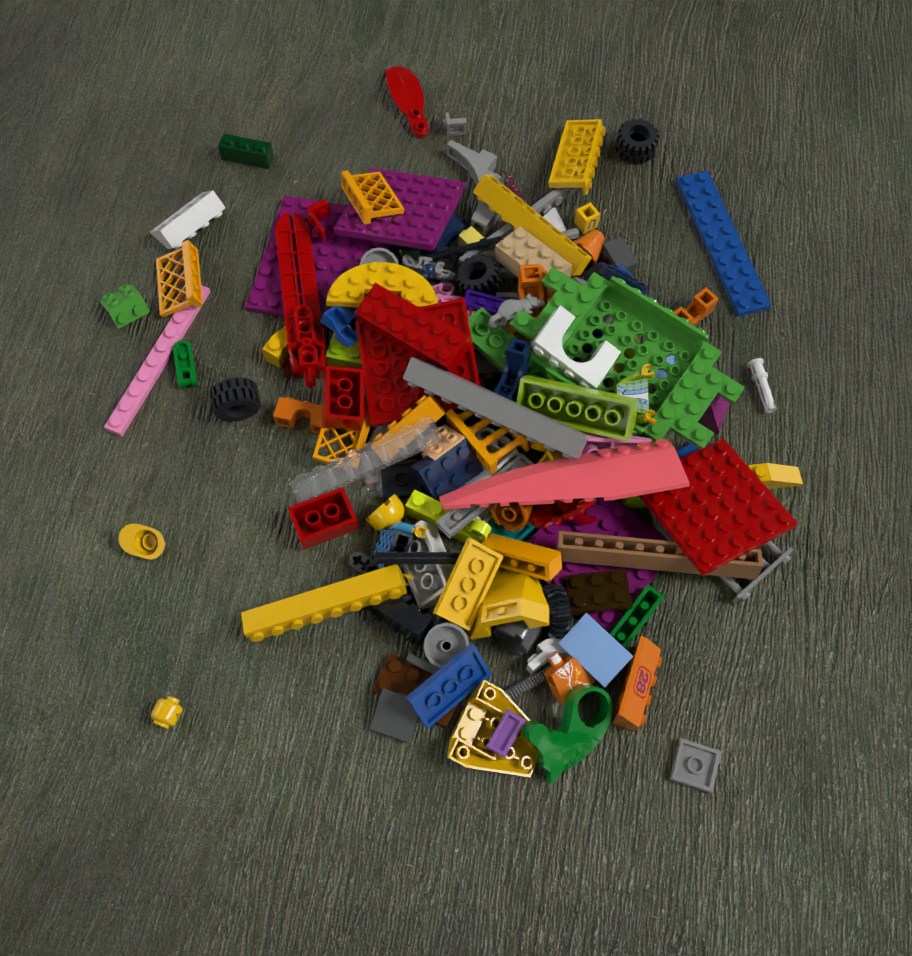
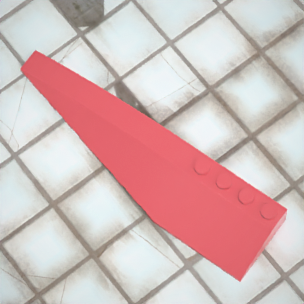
M658 439L650 443L640 442L632 446L623 445L615 449H601L598 452L581 454L580 458H573V460L564 457L529 465L480 480L444 494L439 498L443 509L470 508L471 504L489 507L490 503H500L501 506H509V502H519V505L553 504L555 500L572 503L573 499L585 498V502L594 501V498L604 497V501L689 487L690 483L675 447L668 439Z

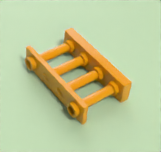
M450 409L445 412L447 423L453 430L467 439L476 457L491 475L498 471V459L518 446H521L526 452L529 451V441L524 434L520 433V436L509 432L510 428L503 425V427L485 439L478 440L475 437V433L491 424V419L486 417L485 420H481L472 427H467L464 424V420L474 415V411L469 410L468 412L464 411L461 414H456ZM508 432L514 438L513 441L495 453H489L486 450L488 445Z

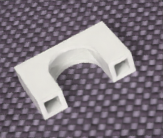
M560 305L554 310L535 337L531 347L537 355L547 358L553 367L564 371L566 377L576 380L579 386L596 389L621 351L606 340L598 346L588 362L579 363L571 360L563 350L562 338L575 319V316Z

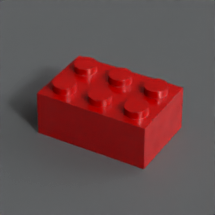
M326 366L322 384V427L360 430L364 422V369Z
M343 487L288 507L290 518L303 550L359 529L357 518Z

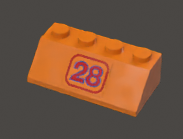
M640 636L633 648L632 655L634 657L629 661L612 724L634 732L639 727L644 726L646 715L643 714L644 709L649 707L652 695H649L651 687L654 688L657 676L654 673L656 668H660L662 657L659 656L661 649L644 636Z

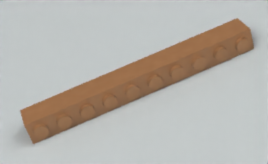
M559 531L556 550L561 551L562 562L700 574L675 541ZM754 549L707 575L757 580L763 568L761 549Z

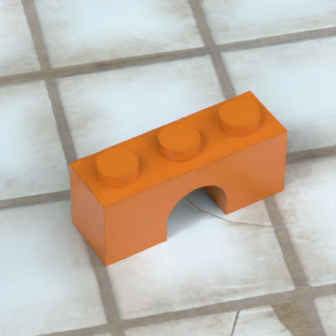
M706 287L693 297L692 302L687 308L679 307L674 311V314L680 318L687 319L690 324L695 326L714 311L719 298Z
M279 397L273 415L275 425L294 428L295 422L299 418L307 417L311 419V432L320 434L322 428V405L313 404L310 401H297L291 397ZM331 430L324 432V435L330 436Z

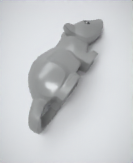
M404 255L402 258L405 266L412 268V270L422 275L421 269L423 265L432 264L435 268V274L428 279L440 280V284L456 279L455 273L442 268L444 267V262L435 264L432 262V258L419 257L417 260H414L410 255Z
M527 294L525 299L506 300L499 306L497 314L490 318L488 322L489 327L495 329L511 323L520 309L530 315L532 314V309L543 307L545 302L536 297H531L530 294Z

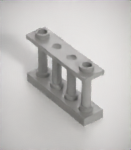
M773 542L765 543L764 546L778 559L770 565L762 558V569L764 572L758 576L757 580L748 579L751 583L744 590L731 577L719 576L737 594L732 603L735 605L739 600L743 603L751 595L749 593L750 590L779 564L784 566L791 559L789 555L793 549L790 547L783 553Z

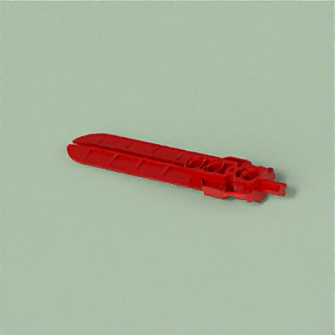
M288 212L279 218L275 227L287 349L290 354L289 360L292 371L295 373L299 372V376L304 375L305 386L311 389L313 386H317L315 375H318V371H324L326 367L324 331L320 322L321 311L310 229L307 222L299 214L292 212L294 230H291ZM292 235H295L296 251H293ZM294 256H297L299 271H296ZM297 276L300 277L301 293H298ZM299 298H302L303 304H300ZM317 349L321 350V355H319V359ZM297 350L298 353V361L296 356H294L293 351Z

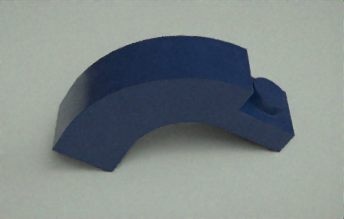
M513 338L506 349L504 371L494 393L516 401L520 378L527 374L531 356V343Z

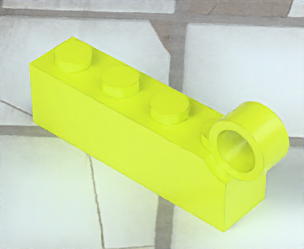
M417 490L413 491L405 505L406 515L418 521L422 520L435 525L441 517L451 510L443 509L441 502ZM473 519L452 537L463 543L466 542L467 538L478 542L479 539L486 540L492 528L482 520Z

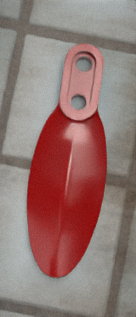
M395 66L388 68L386 80L394 102L400 111L407 116L413 135L417 138L427 137L429 125L423 113L424 95L417 77L405 67Z

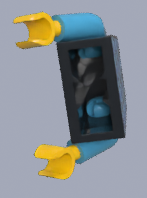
M397 522L390 526L389 529L381 530L380 536L376 539L373 556L375 552H408L414 537L413 534L426 540L428 538L422 536V532L430 530L424 526L415 528V525ZM378 564V567L381 569L394 564ZM398 564L400 570H402L403 564ZM403 573L405 586H410V584L406 583L405 579H413V576Z

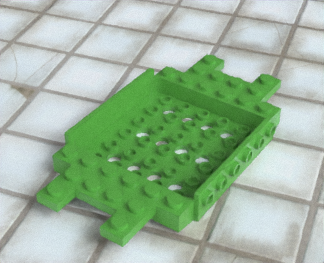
M552 266L543 278L542 284L554 291V296L537 319L520 309L511 321L510 327L533 341L554 310L561 305L575 316V319L562 338L563 350L571 360L578 358L582 363L588 362L598 346L606 340L621 351L595 390L615 394L616 384L622 379L642 370L646 364L654 366L648 370V373L655 372V376L652 378L645 376V379H648V384L656 387L655 393H648L649 410H654L657 415L651 416V418L656 420V423L651 424L648 421L642 424L635 423L633 436L651 438L652 442H655L658 439H663L670 429L703 450L714 432L698 423L716 395L734 405L745 388L713 367L722 351L706 342L709 335L702 328H696L687 319L680 318L674 314L671 309L659 305L655 299L643 295L639 289L630 287L621 278L612 276L610 281L593 272L583 286ZM609 315L613 318V322L606 324L603 322V317ZM594 330H601L603 336L599 339L595 338L592 332ZM641 335L645 338V342L637 344L634 341V337ZM590 344L593 350L590 353H585L582 350V346ZM625 350H632L635 356L631 359L624 356ZM534 353L530 358V364L544 374V379L579 386L576 380L566 377L564 371L553 367L544 356ZM673 355L676 357L677 362L669 364L666 361V357ZM616 364H621L624 366V371L616 373L613 367ZM664 370L667 376L664 379H659L656 376V371ZM605 379H612L614 386L611 388L605 387L603 385Z

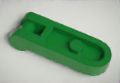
M186 340L177 341L173 346V354L179 388H186L187 385L197 386L198 379L191 344ZM190 374V378L184 379L183 375Z

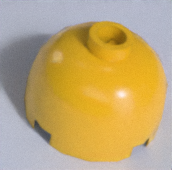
M394 494L387 502L378 507L366 521L375 530L380 532L382 529H389L393 524L401 522L400 520L405 513L404 505Z

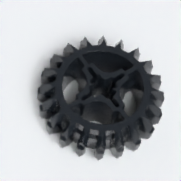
M548 584L542 587L550 608L549 625L544 626L543 629L548 638L560 639L571 629V606L567 592L561 584Z

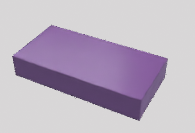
M507 709L486 748L505 759L526 720Z

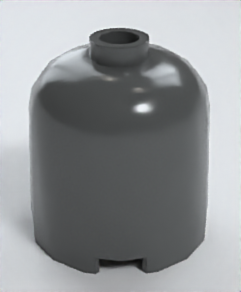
M524 620L497 625L493 630V635L498 641L502 639L506 642L507 649L516 654L523 655L524 652L525 654L529 652L543 627L529 629Z

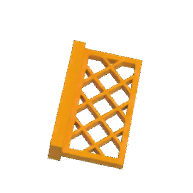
M348 170L341 172V187L364 224H370L371 218L404 213V207L381 172L351 175Z
M189 240L182 242V248L156 259L159 311L162 317H166L191 305L197 308L203 305L198 249ZM183 254L181 260L179 262L176 261L178 257ZM169 261L165 268H163L162 263ZM174 263L177 264L172 272L169 271ZM184 267V271L182 272V274L178 275L180 269ZM167 273L170 274L166 282H164L163 279ZM177 277L178 280L174 286L170 285L174 278ZM185 281L183 288L179 289V286ZM168 287L171 288L167 296H165L164 293L166 292ZM178 291L179 294L175 300L171 299L175 292ZM186 295L187 300L179 303L183 296ZM169 301L172 302L171 306L166 309L165 307Z
M364 401V422L360 430L350 431V429H345L347 433L339 436L335 428H321L312 459L348 470L347 473L355 475L371 426L368 402ZM331 430L335 438L327 441L324 432ZM349 436L353 443L345 447L341 439ZM338 441L342 449L334 453L329 444ZM326 446L331 454L324 457L318 455V451ZM344 452L348 458L347 464L339 462L336 456Z

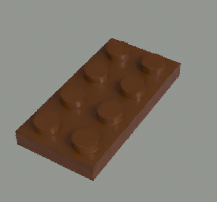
M390 654L372 688V692L381 696L382 689L386 688L408 696L433 674ZM458 704L440 718L436 724L447 728Z

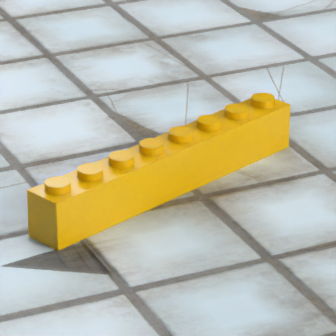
M482 175L473 191L477 195V199L490 206L489 209L494 213L500 214L504 222L512 224L514 230L521 226L571 263V276L581 275L592 257L494 176Z
M394 564L241 612L244 635L251 642H259L266 637L278 636L292 629H301L303 626L311 623H320L327 618L339 617L343 613L359 611L369 605H378L388 599L400 598L402 595L407 594L402 572L398 564Z

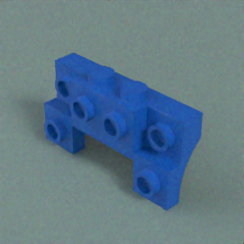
M333 306L323 313L320 322L335 332L333 337L335 340L349 348L358 341L357 333L352 329L356 326L355 320H358L354 313L357 308Z

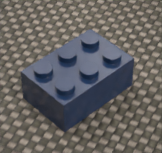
M466 438L434 461L429 456H425L411 466L427 495L437 501H440V496L458 489L484 470Z

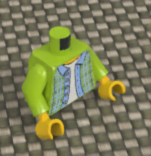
M650 364L644 365L642 370L622 379L615 387V394L640 399L636 424L646 423L647 421L651 424L656 423V420L651 418V416L657 415L654 410H649L648 379H645V376L650 378L655 376V372L648 373V370L654 367Z

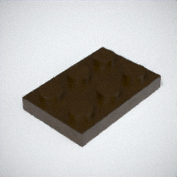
M626 568L565 576L571 616L632 609Z

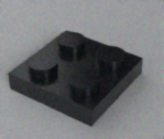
M418 459L380 463L384 501L389 500L394 494L399 499L410 498L414 490L422 493L421 483L411 468L413 464L418 462Z

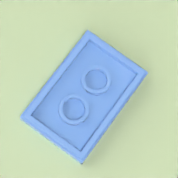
M587 613L558 643L604 687L634 657Z

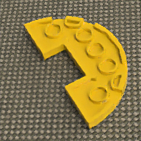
M386 262L367 263L346 271L332 284L326 300L327 306L358 308L365 294L370 291L376 282L417 307L438 303L435 291L423 276L405 266Z

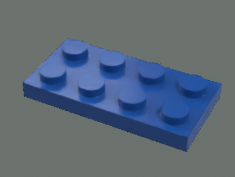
M471 643L411 692L406 699L422 724L428 729L474 691L482 680H487L492 674L476 646Z

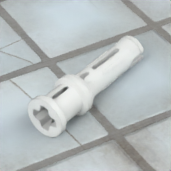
M762 358L753 359L747 363L753 375L751 377L752 381L757 385L765 413H772L777 408L768 385V373L765 372L763 367L764 361Z

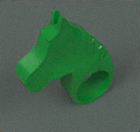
M591 684L575 686L566 697L559 729L546 727L534 720H530L524 725L523 736L536 749L539 760L538 765L546 769V781L550 782V784L555 783L561 772L570 769L584 759L598 745L610 724L613 705L609 694L605 690ZM595 691L600 700L599 711L593 719L585 723L578 716L577 706L584 694Z

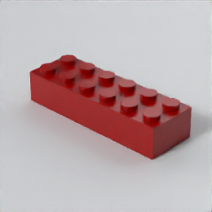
M376 282L354 312L358 320L434 366L450 373L454 372L472 345L470 337Z

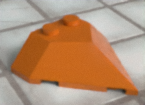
M539 264L520 265L518 280L519 300L525 299L526 295L530 294L531 297H536L545 302L543 307L531 310L532 314L530 315L537 319L555 292L542 284L543 278L548 273V271L543 269V266Z

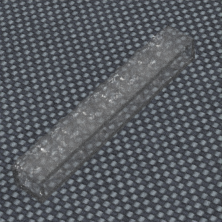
M423 417L415 425L403 426L399 429V432L386 434L378 442H369L364 445L365 448L351 450L347 453V456L341 459L340 457L334 458L329 461L330 464L319 465L314 467L312 472L308 474L302 473L295 476V480L291 481L290 484L297 502L301 503L352 484L442 443L443 439L435 421L431 417Z

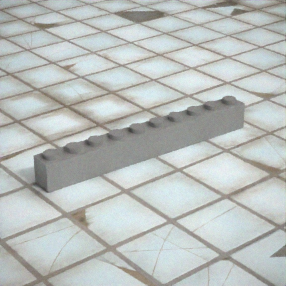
M411 357L403 376L404 380L409 381L408 385L414 388H419L420 386L425 389V393L432 396L437 394L446 403L451 404L454 402L458 404V408L467 412L472 410L475 412V416L484 420L487 417L492 420V424L498 427H503L504 425L510 428L509 432L519 436L520 433L527 436L526 439L536 444L539 441L545 444L544 448L555 452V450L563 452L562 456L567 459L580 458L588 441L589 435L419 358Z

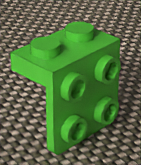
M131 284L119 287L118 291L108 293L100 300L101 305L107 310L118 329L150 312L141 294Z

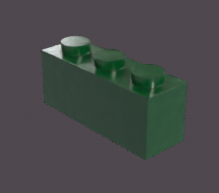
M223 133L218 144L221 160L269 169L274 158L272 144L269 142Z

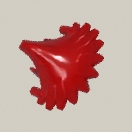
M585 498L573 499L572 503L555 500L553 504H536L532 508L528 522L533 524L535 528L541 525L544 528H548L552 523L558 526L564 519L578 525L591 524L598 519L596 516L584 513L597 502V499L594 498V501L585 502Z

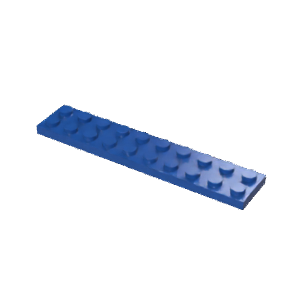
M703 171L677 177L675 182L737 317L769 310L772 305L709 172Z

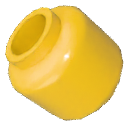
M167 696L166 699H158L150 715L154 720L153 724L165 729L176 726L183 712V708L178 705L179 700L171 696Z

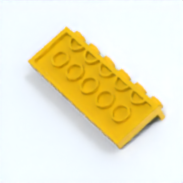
M602 119L566 120L549 178V188H583V194H588L589 189L592 188V178L595 176L594 167H597V157L600 156V146L603 145V136H605V126L602 125Z

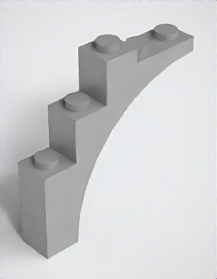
M452 140L448 142L447 156L457 161L468 171L476 186L483 174L492 175L501 182L502 176L493 172L496 168V155L483 149L480 153H477L462 146L460 143ZM479 201L477 209L471 218V226L481 235L486 236L500 214L494 213L489 209L490 206Z

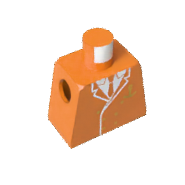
M557 651L547 656L551 667L544 672V675L558 703L565 705L568 693L575 686L595 682L594 678L575 658L568 655L561 658Z

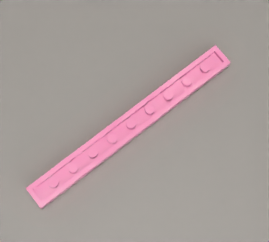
M201 285L204 304L210 294V289ZM186 295L183 298L182 302L187 300ZM191 305L174 313L105 424L104 428L106 431L123 437L173 355L174 344L182 340L202 306L197 308Z

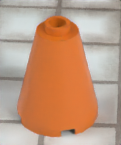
M592 230L574 241L577 246L592 257L585 270H589L596 265L605 240L604 235L598 230Z
M509 502V506H501L500 503H493L491 513L498 525H503L507 531L516 532L527 524L533 505H519V502Z

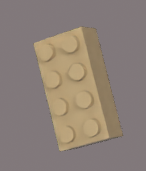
M521 226L495 245V260L518 278L519 266L539 264L548 272L553 266L571 278L572 264Z

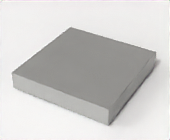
M679 738L669 780L710 794L713 793L721 751Z

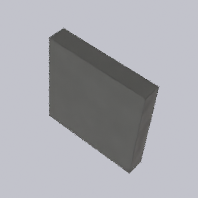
M383 688L370 729L410 743L418 716L406 699L407 695Z

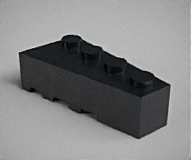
M402 596L397 599L382 601L378 605H369L362 608V610L366 608L370 611L371 616L380 622L382 620L387 623V627L394 633L399 632L404 635L403 638L411 645L415 643L420 646L429 630L433 628V615L429 612L424 615L419 610L420 607L414 603L409 606Z

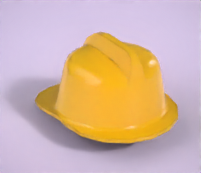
M132 523L122 528L119 533L121 548L131 555L152 560L158 558L164 550L165 542L163 535L154 528Z

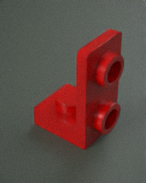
M324 199L306 207L308 212L306 215L307 221L310 225L313 224L316 236L321 237L323 242L327 240L325 230L319 220L330 215L328 202Z

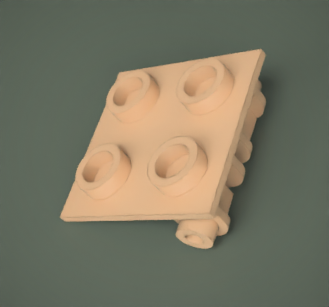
M444 424L438 427L431 435L423 438L415 447L422 451L421 455L423 458L429 456L435 461L464 440L465 437Z

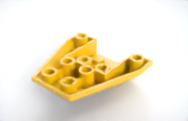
M499 567L473 622L470 638L473 640L491 636L492 626L524 620L529 629L548 626L550 608L539 579Z
M482 680L467 700L451 734L447 758L465 768L530 778L538 761L536 749L524 738L523 727L505 759L486 748L507 709L525 719L526 722L530 721V719L502 689L486 680Z

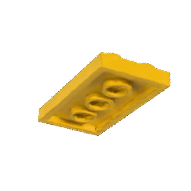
M467 538L433 613L470 631L504 556L471 538Z

